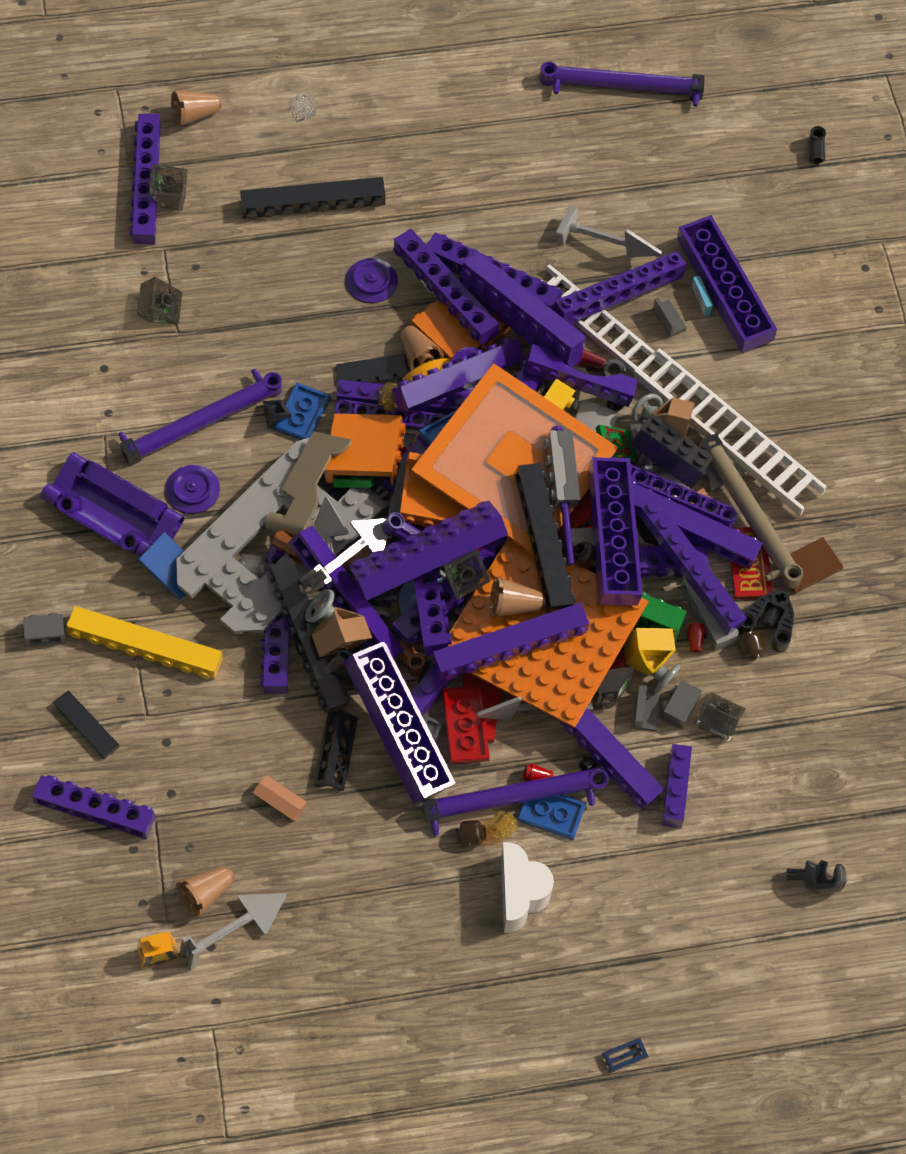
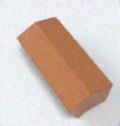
M268 775L259 782L253 791V794L294 821L297 820L306 807L307 802Z

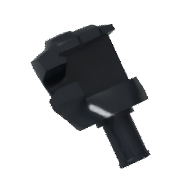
M807 860L805 868H787L786 871L788 874H795L786 875L787 881H805L808 890L822 894L841 892L847 884V874L842 864H836L833 878L829 880L827 878L828 862L820 860L818 864Z

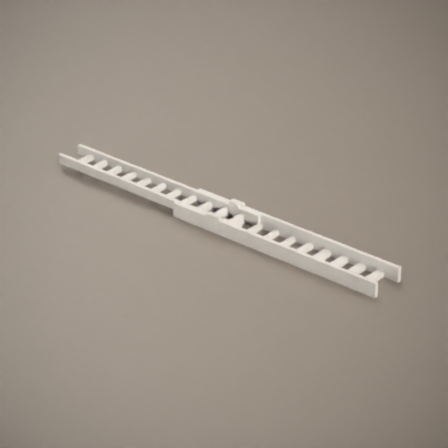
M550 264L547 266V272L553 276L547 284L557 286L561 283L569 289L562 297L580 290ZM606 310L591 315L584 322L582 320L573 322L633 372V378L637 379L651 393L659 395L663 404L674 398L669 393L680 383L686 386L688 391L679 399L688 401L695 394L703 400L692 411L689 424L705 438L715 434L709 427L723 414L730 418L733 422L718 435L723 442L722 447L728 457L799 516L803 514L804 507L794 498L804 488L810 485L821 495L825 493V484L659 348L656 353ZM601 316L608 324L596 333L589 325ZM614 327L622 335L612 344H609L602 336ZM628 338L635 346L625 355H622L615 348ZM641 349L649 357L637 367L628 359ZM654 360L662 367L649 377L642 370ZM668 371L675 379L663 389L656 381ZM711 403L719 411L704 424L695 416L706 405ZM738 425L746 434L731 447L723 438ZM752 437L760 444L744 458L737 451ZM767 449L774 456L760 469L756 468L752 463ZM780 461L783 462L788 468L774 481L766 476ZM796 473L802 480L788 493L785 492L780 486Z

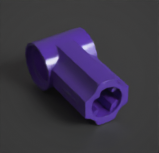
M397 512L391 513L382 523V530L385 534L395 535L401 540L406 539L411 534L421 532L406 522L404 517Z

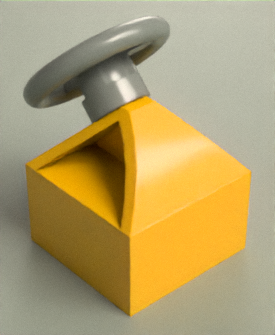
M636 628L623 645L626 665L644 674L652 675L659 682L653 689L654 694H658L681 668L680 664H676L669 671L663 665L676 651L673 629Z

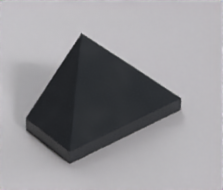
M281 400L263 401L267 428L291 417L290 411Z

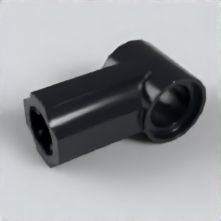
M821 126L813 127L808 138L809 162L813 164L825 162L826 130Z

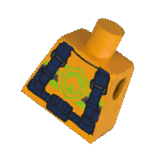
M169 932L139 939L137 952L142 969L180 959L175 939Z

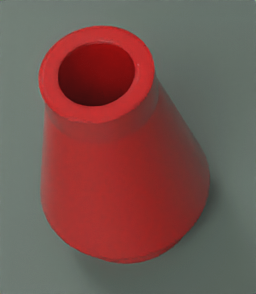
M691 623L688 625L687 634L691 652H702L706 631L704 624Z
M533 763L530 765L526 764L523 779L532 781L553 777L554 772Z

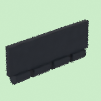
M405 353L336 364L340 380L376 383L377 378L379 384L394 382V376L397 377V381H401L411 372Z

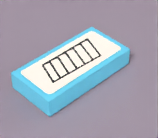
M693 277L692 290L704 317L711 314L713 304L701 277Z

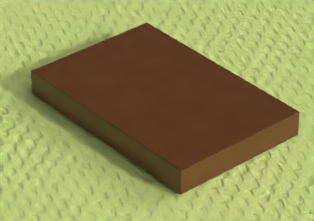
M824 537L790 553L795 563L803 569V577L799 586L792 589L794 594L843 570V565ZM789 574L791 578H797L795 575Z

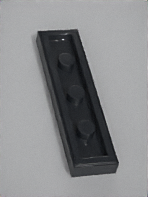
M69 690L53 702L54 706L104 759L120 747L116 740Z

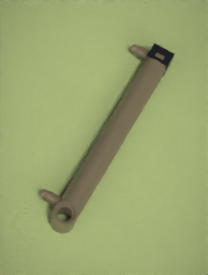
M715 433L700 440L699 447L706 450L713 457L710 464L759 542H762L764 550L777 569L766 575L765 579L770 581L781 576L785 587L791 589L798 587L803 577V569L795 563L722 447L723 442L718 434ZM789 574H793L797 578H791Z

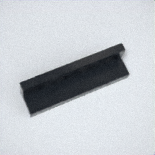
M342 709L328 712L314 780V785L319 788L330 786L339 791H344L358 718ZM345 718L351 721L348 730L345 726ZM342 736L346 739V747H343L341 743ZM339 754H341L343 759L341 766L337 760ZM336 772L340 778L339 784L333 781Z

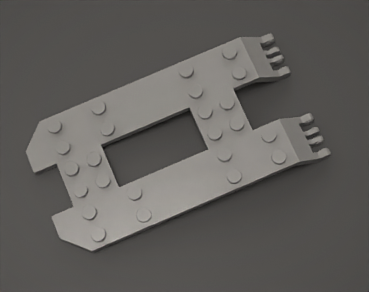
M309 438L296 441L177 558L178 588L190 598H193L204 586L232 607L220 619V622L234 634H243V632L263 633L281 614L282 605L280 601L276 600L274 596L275 588L273 583L268 581L267 575L265 574L261 579L257 578L235 560L234 557L265 527V520L270 512L279 513L283 508L288 511L294 498L285 493L282 488ZM377 481L370 488H351L338 502L317 486L318 506L311 518L313 524L324 498L328 497L349 531L348 535L333 538L334 555L336 558L359 536L350 525V522L373 520L378 515L389 512L392 499L389 502H386L385 499L391 493L387 490L384 491L385 488L382 485H379L374 491L371 490ZM285 554L278 562L289 559L288 554ZM294 562L300 578L309 572L304 564L300 565ZM306 579L302 582L304 589L310 585Z

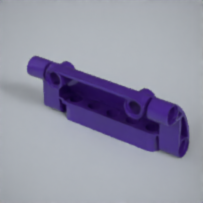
M75 452L68 456L54 483L47 484L40 495L41 499L55 506L64 514L139 557L143 555L162 533L165 532L173 540L185 518L169 508L166 503ZM70 500L71 507L70 509H67L66 503ZM133 537L135 543L130 547L129 539Z

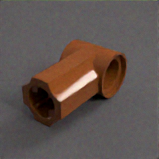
M280 530L274 536L272 546L288 554L289 558H292L295 563L303 564L288 543L294 537Z
M400 639L398 642L405 651L397 657L407 667L411 676L420 677L425 670L424 657L417 653L411 645L407 647ZM415 663L420 664V666L414 667L412 665Z

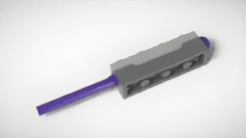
M556 425L551 428L547 437L544 438V448L547 449L546 466H549L550 501H553L554 508L561 509L566 561L568 566L574 565L569 508H576L580 501L573 433L572 431H564L561 426Z

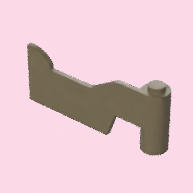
M313 431L282 488L294 500L286 515L270 512L267 515L265 527L268 531L277 533L282 530L295 537L299 532L312 525L314 527L311 518L318 506L317 483L331 457L338 456L346 451L352 443L351 439Z

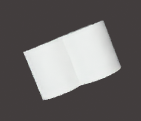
M503 842L501 870L504 933H512L523 927L528 913L539 912L548 905L554 879L547 866L540 862L528 861L526 852L519 845Z

